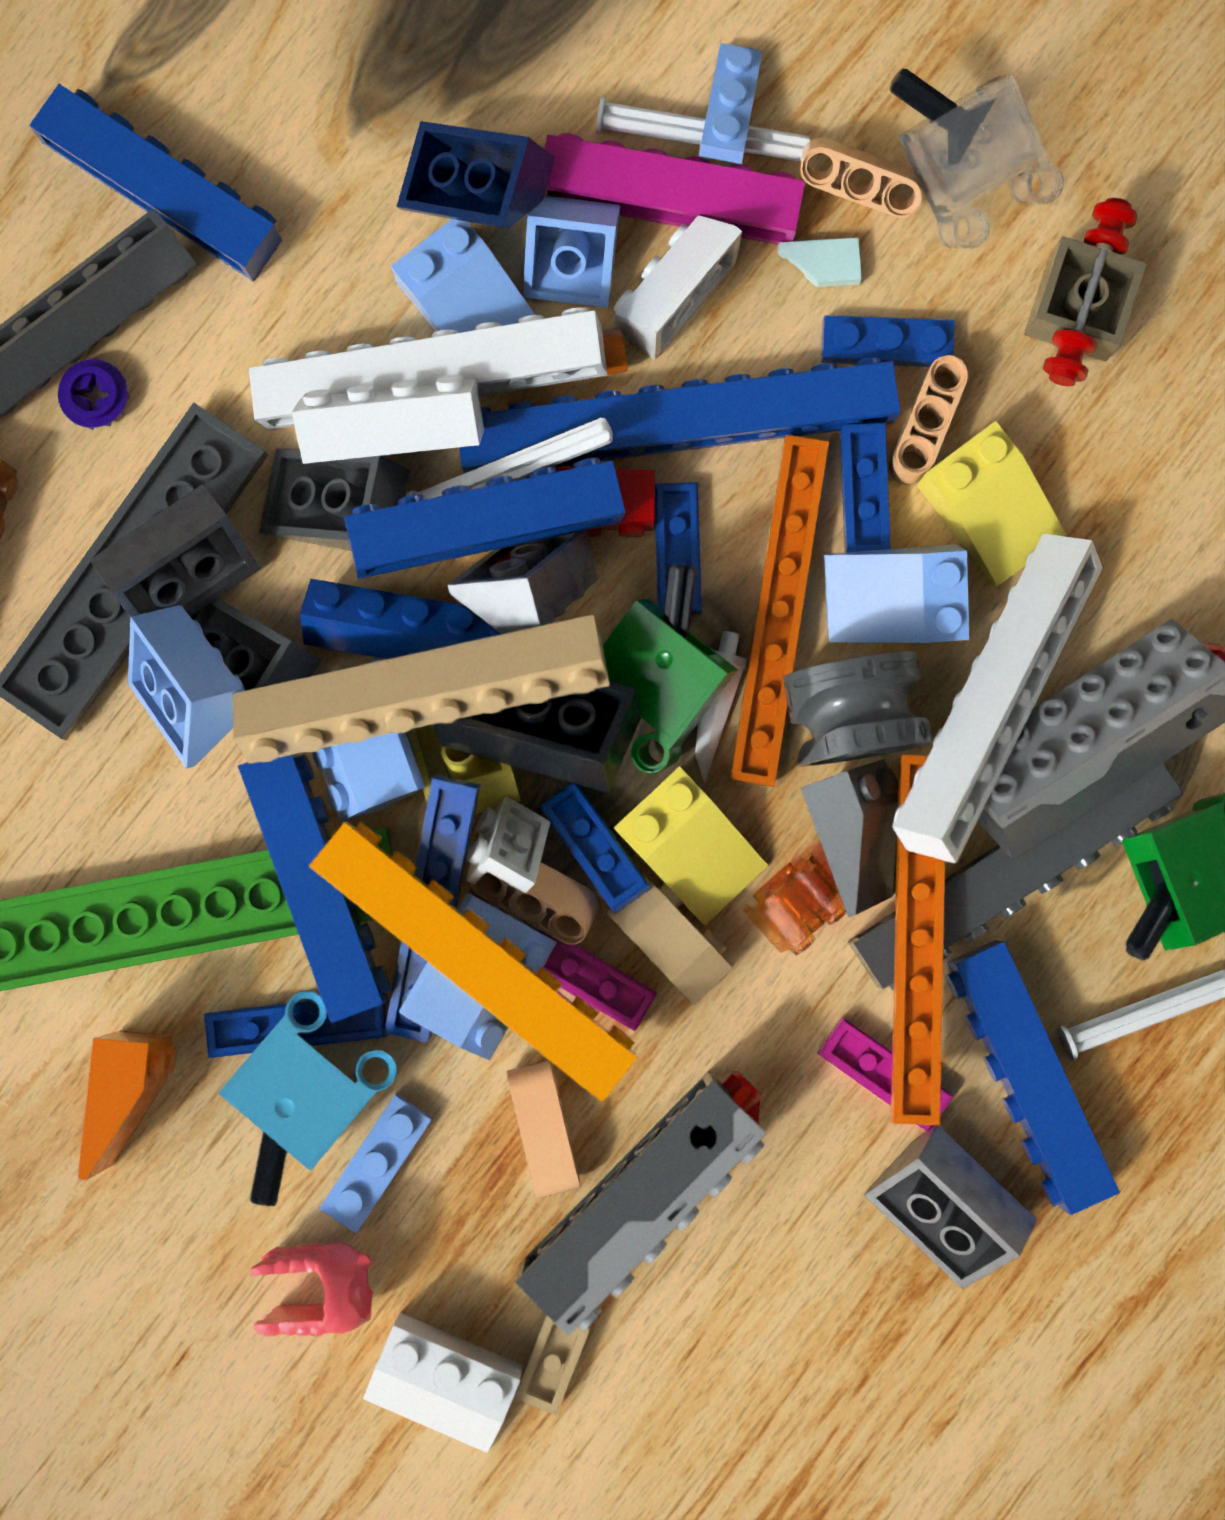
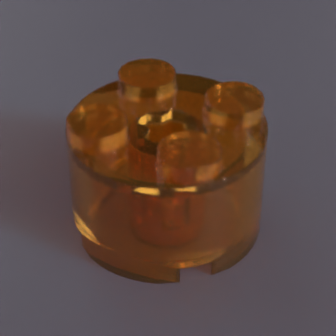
M806 852L799 856L804 861V864L796 869L791 863H788L769 878L753 894V897L758 902L754 908L748 904L743 908L746 916L780 953L791 950L795 956L801 954L812 945L816 939L813 933L825 922L828 925H832L846 914L834 878L811 852Z

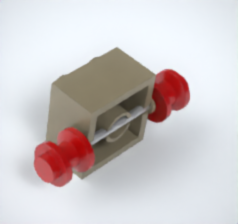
M1108 198L1106 201L1099 202L1094 206L1092 216L1099 223L1097 228L1086 232L1084 243L1062 236L1048 257L1024 335L1053 344L1058 348L1056 357L1045 359L1043 364V370L1049 374V380L1055 384L1074 386L1076 382L1086 380L1089 371L1082 364L1084 355L1106 362L1122 344L1147 263L1122 255L1127 252L1129 247V240L1123 235L1124 230L1135 226L1138 214L1132 209V205L1128 201L1121 198Z

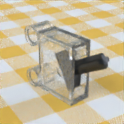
M902 68L891 81L890 92L927 118L898 136L937 219L938 239L944 246L954 249H974L986 242L990 234L989 218L980 209L971 208L970 204L1009 180L1010 194L1020 204H1048L1054 202L1060 196L1064 187L1063 173L1059 167L1051 163L1014 74L994 77L955 102L906 68ZM1036 174L1041 182L1037 194L1034 193L1032 188V180ZM965 218L968 223V233L962 240L958 233V226L960 221Z

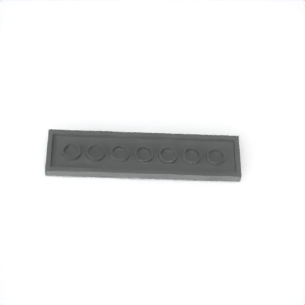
M193 402L0 673V697L60 739L67 740L129 653L131 617L109 590L89 560L202 484L227 514L267 458V452Z

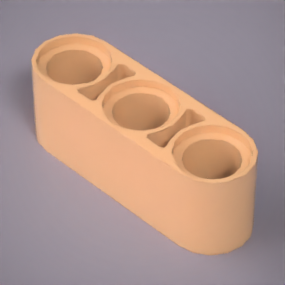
M819 137L812 139L802 150L801 175L805 182L812 187L899 218L912 215L921 204L922 193L919 178L909 168L828 138ZM823 153L828 155L833 163L827 170L820 172L813 170L809 166V159L815 154ZM863 168L872 173V180L864 186H855L849 180V176L856 169ZM898 184H908L913 188L912 195L903 201H896L889 195L892 188Z
M946 355L936 359L920 384L889 465L893 477L902 484L911 485L918 483L935 463L968 379L966 365L956 356ZM943 373L950 376L954 387L946 389L939 386L935 381V374ZM925 412L932 414L938 421V427L934 429L926 428L919 421L918 415ZM913 452L919 455L923 464L922 468L912 469L906 466L902 454Z
M540 862L535 884L526 893L489 872H486L475 884L470 883L474 893L483 900L566 944L576 945L581 943L586 938L601 909L600 898L595 892Z
M547 1060L508 1070L509 1089L537 1199L581 1188L577 1162L552 1062Z

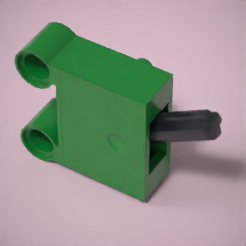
M671 565L665 611L650 599L635 600L603 644L609 681L637 689L640 716L655 729L652 732L639 736L631 747L633 763L639 770L645 773L662 771L678 761L681 755V745L738 671V669L689 631L696 579V568L691 565ZM651 740H656L663 746L664 758L662 762H658L651 757L649 753Z
M1225 793L1200 799L1194 803L1191 811L1121 840L1147 904L1125 942L1126 952L1130 956L1140 960H1147L1150 958L1159 940H1161L1166 951L1196 946L1225 932Z

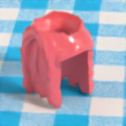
M341 1241L326 1245L318 1242L312 1245L304 1243L300 1246H291L290 1248L275 1247L262 1257L258 1264L252 1266L251 1275L317 1272L324 1286L325 1300L324 1303L277 1306L272 1309V1312L266 1314V1317L262 1320H257L254 1323L255 1330L265 1336H276L279 1334H286L288 1336H321L325 1333L343 1334L357 1329L363 1323L371 1320L372 1296L374 1294L368 1285V1268L371 1265L370 1256Z

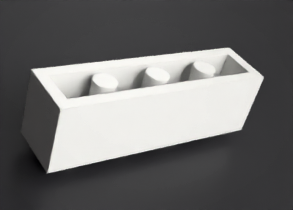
M449 375L437 379L434 384L419 385L417 380H404L392 384V388L375 390L373 385H359L349 388L347 393L330 395V391L325 389L307 392L292 410L302 462L305 464L480 445L484 434V425L476 379L463 380L461 375Z

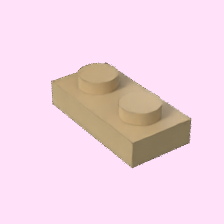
M546 1315L515 1392L514 1399L556 1416L586 1342L590 1326L584 1331L577 1327L567 1336Z

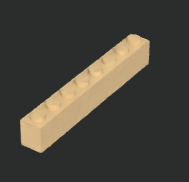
M594 614L233 693V739L249 764L270 762L279 757L302 752H316L325 747L348 742L357 743L367 738L394 732L404 733L417 727L436 723H450L463 717L482 713H496L505 708L528 703H542L551 698L574 693H588L597 688L610 686L603 644Z

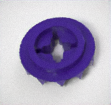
M96 359L84 360L73 365L63 375L58 387L59 405L66 417L74 424L91 430L101 426L111 427L112 421L118 416L124 415L126 401L130 398L126 379L120 371L110 363ZM97 382L98 389L109 396L97 399L96 406L93 409L91 402L80 395L92 392L93 386Z

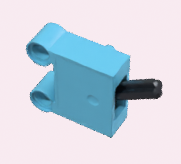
M303 991L290 998L285 1008L284 1017L218 1092L219 1095L263 1131L249 1198L250 1202L256 1205L270 1207L277 1204L287 1152L311 1171L374 1094L387 1089L396 1078L397 1067L390 1054L380 1050H373L364 1053L357 1059L353 1067V1077L355 1080L353 1082L297 1035L316 1031L326 1019L327 1011L320 995L314 992ZM303 1000L314 1003L318 1009L316 1022L308 1026L297 1023L292 1014L294 1005ZM371 1058L381 1060L387 1070L386 1077L377 1085L367 1082L362 1073L365 1062Z

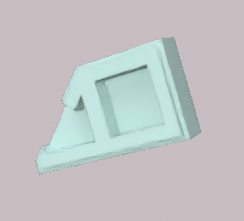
M859 238L778 243V254L783 259H788L802 271L804 277L814 286L860 285L862 279Z

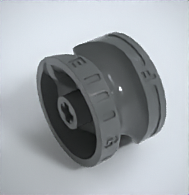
M891 652L850 658L805 668L783 677L791 723L804 725L813 736L799 750V767L818 766L880 756L926 746L934 742L930 720L911 713L907 705L908 692L914 684L922 681L917 652Z

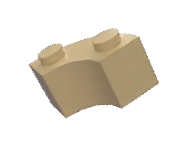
M645 876L644 878L652 889L617 914H614L611 909L607 914L680 992L695 1005L732 969L731 965L721 956L727 948L709 929L701 935L677 909L683 902L665 883L658 889Z

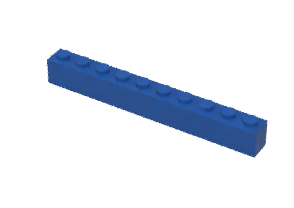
M873 357L858 360L854 363V366L837 368L835 363L819 364L812 367L811 371L794 373L793 369L785 368L771 371L768 373V377L751 379L749 374H737L725 378V382L708 384L706 380L697 379L684 382L681 385L682 388L664 390L662 385H649L640 388L638 393L621 395L620 391L609 390L597 393L595 399L578 401V398L575 396H562L553 399L552 404L535 406L530 401H522L510 404L508 410L492 412L489 407H481L484 434L480 445L459 447L462 470L465 474L599 418H605L608 421L613 432L612 442L553 467L574 465L576 462L589 458H599L600 461L780 439L785 438L786 435L804 436L839 431L842 424L885 423V425H891L895 423L900 414L893 361L880 363L879 358Z

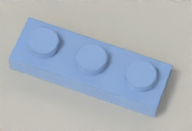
M720 43L699 156L742 164L762 50Z
M396 1093L319 1209L357 1234L433 1117Z

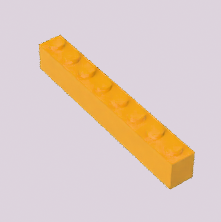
M361 821L356 827L351 823L344 822L309 867L603 1103L638 1059L636 1053L631 1049L635 1041L615 1025L609 1031L594 1020L599 1012L581 997L577 996L572 1002L558 990L563 983L546 969L540 967L535 972L523 963L522 960L525 958L526 953L510 940L504 938L499 943L487 934L486 931L490 925L474 911L468 909L463 914L451 905L450 901L454 896L433 879L427 885L413 873L418 867L397 850L391 856L377 844L382 838Z

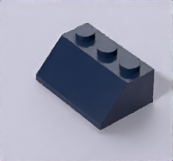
M420 121L396 207L410 212L509 229L543 201L555 157L530 137Z

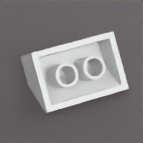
M700 215L695 218L690 226H687L685 223L682 224L670 239L669 245L671 248L663 258L654 257L641 275V278L644 279L634 292L631 289L625 291L615 304V328H620L622 335L655 360L736 264L742 231L735 225Z
M400 1312L385 1343L363 1399L488 1453L520 1383L523 1365Z

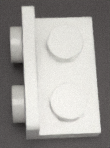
M505 796L494 809L487 807L481 814L475 830L480 832L478 839L473 843L467 854L466 861L471 864L466 880L475 884L486 872H489L526 893L536 882L550 821L508 796Z

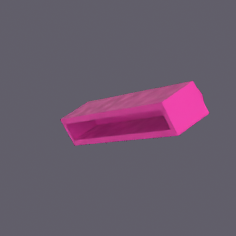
M561 133L558 136L547 134L544 149L555 157L545 192L547 196L620 205L619 216L677 227L684 223L690 226L695 218L700 215L735 225L742 231L741 238L776 245L779 242H791L794 240L805 181L797 180L789 173L774 172L769 175L753 172L750 167L742 164H732L725 167L711 164L707 159L697 156L681 159L670 157L667 153L658 149L650 148L644 151L626 149L624 145L615 141H603L599 144L583 141L581 137L571 133Z

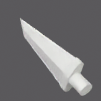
M729 631L722 632L719 650L715 652L738 669V671L698 722L695 757L704 784L742 672L747 664L746 658L735 656L740 634Z

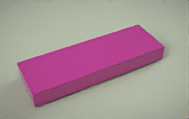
M542 932L557 942L543 968L563 983L561 988L576 997H581L594 1008L631 1030L636 1031L655 999L657 992L579 945L563 943Z
M841 1017L817 1054L891 1106L892 1052ZM942 1087L940 1116L954 1097V1095ZM934 1125L918 1126L923 1128L925 1131H929L930 1129H932Z

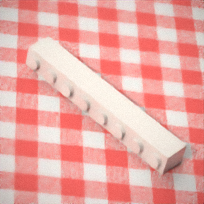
M586 308L567 309L562 312V316L546 319L541 315L524 316L518 320V323L504 326L497 322L482 323L477 325L474 331L462 333L452 329L439 330L432 334V338L416 340L413 337H397L389 341L390 345L373 347L370 344H355L349 346L347 352L331 354L327 351H313L305 354V359L289 361L285 358H271L263 361V366L249 368L254 420L268 430L295 426L292 410L305 393L314 390L325 389L330 391V395L347 393L349 388L359 385H373L375 390L392 388V384L404 380H417L419 385L434 384L437 379L444 376L461 375L463 380L476 379L478 395L484 396L608 376L601 323L595 310L588 311Z
M1042 534L1035 550L1029 553L1025 569L1017 585L1011 588L1008 602L999 620L993 623L989 639L981 655L975 658L971 674L963 690L954 698L952 711L944 727L939 729L935 735L933 748L925 764L915 774L914 785L906 801L896 811L892 827L908 851L957 863L1103 568L1092 540Z

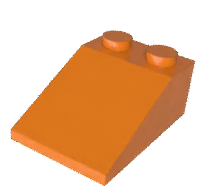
M117 1031L93 1038L77 1179L88 1180L115 1164L166 1083L168 1074H172L175 1069L177 1052L175 1047H171V1035Z

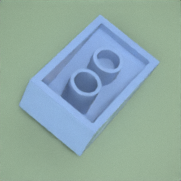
M451 219L391 266L397 285L435 332L446 329L456 330L458 333L474 331L477 325L487 322H497L501 326L516 324L524 316L535 315L488 246L466 221Z
M956 544L824 554L828 642L933 643L969 640L967 550Z

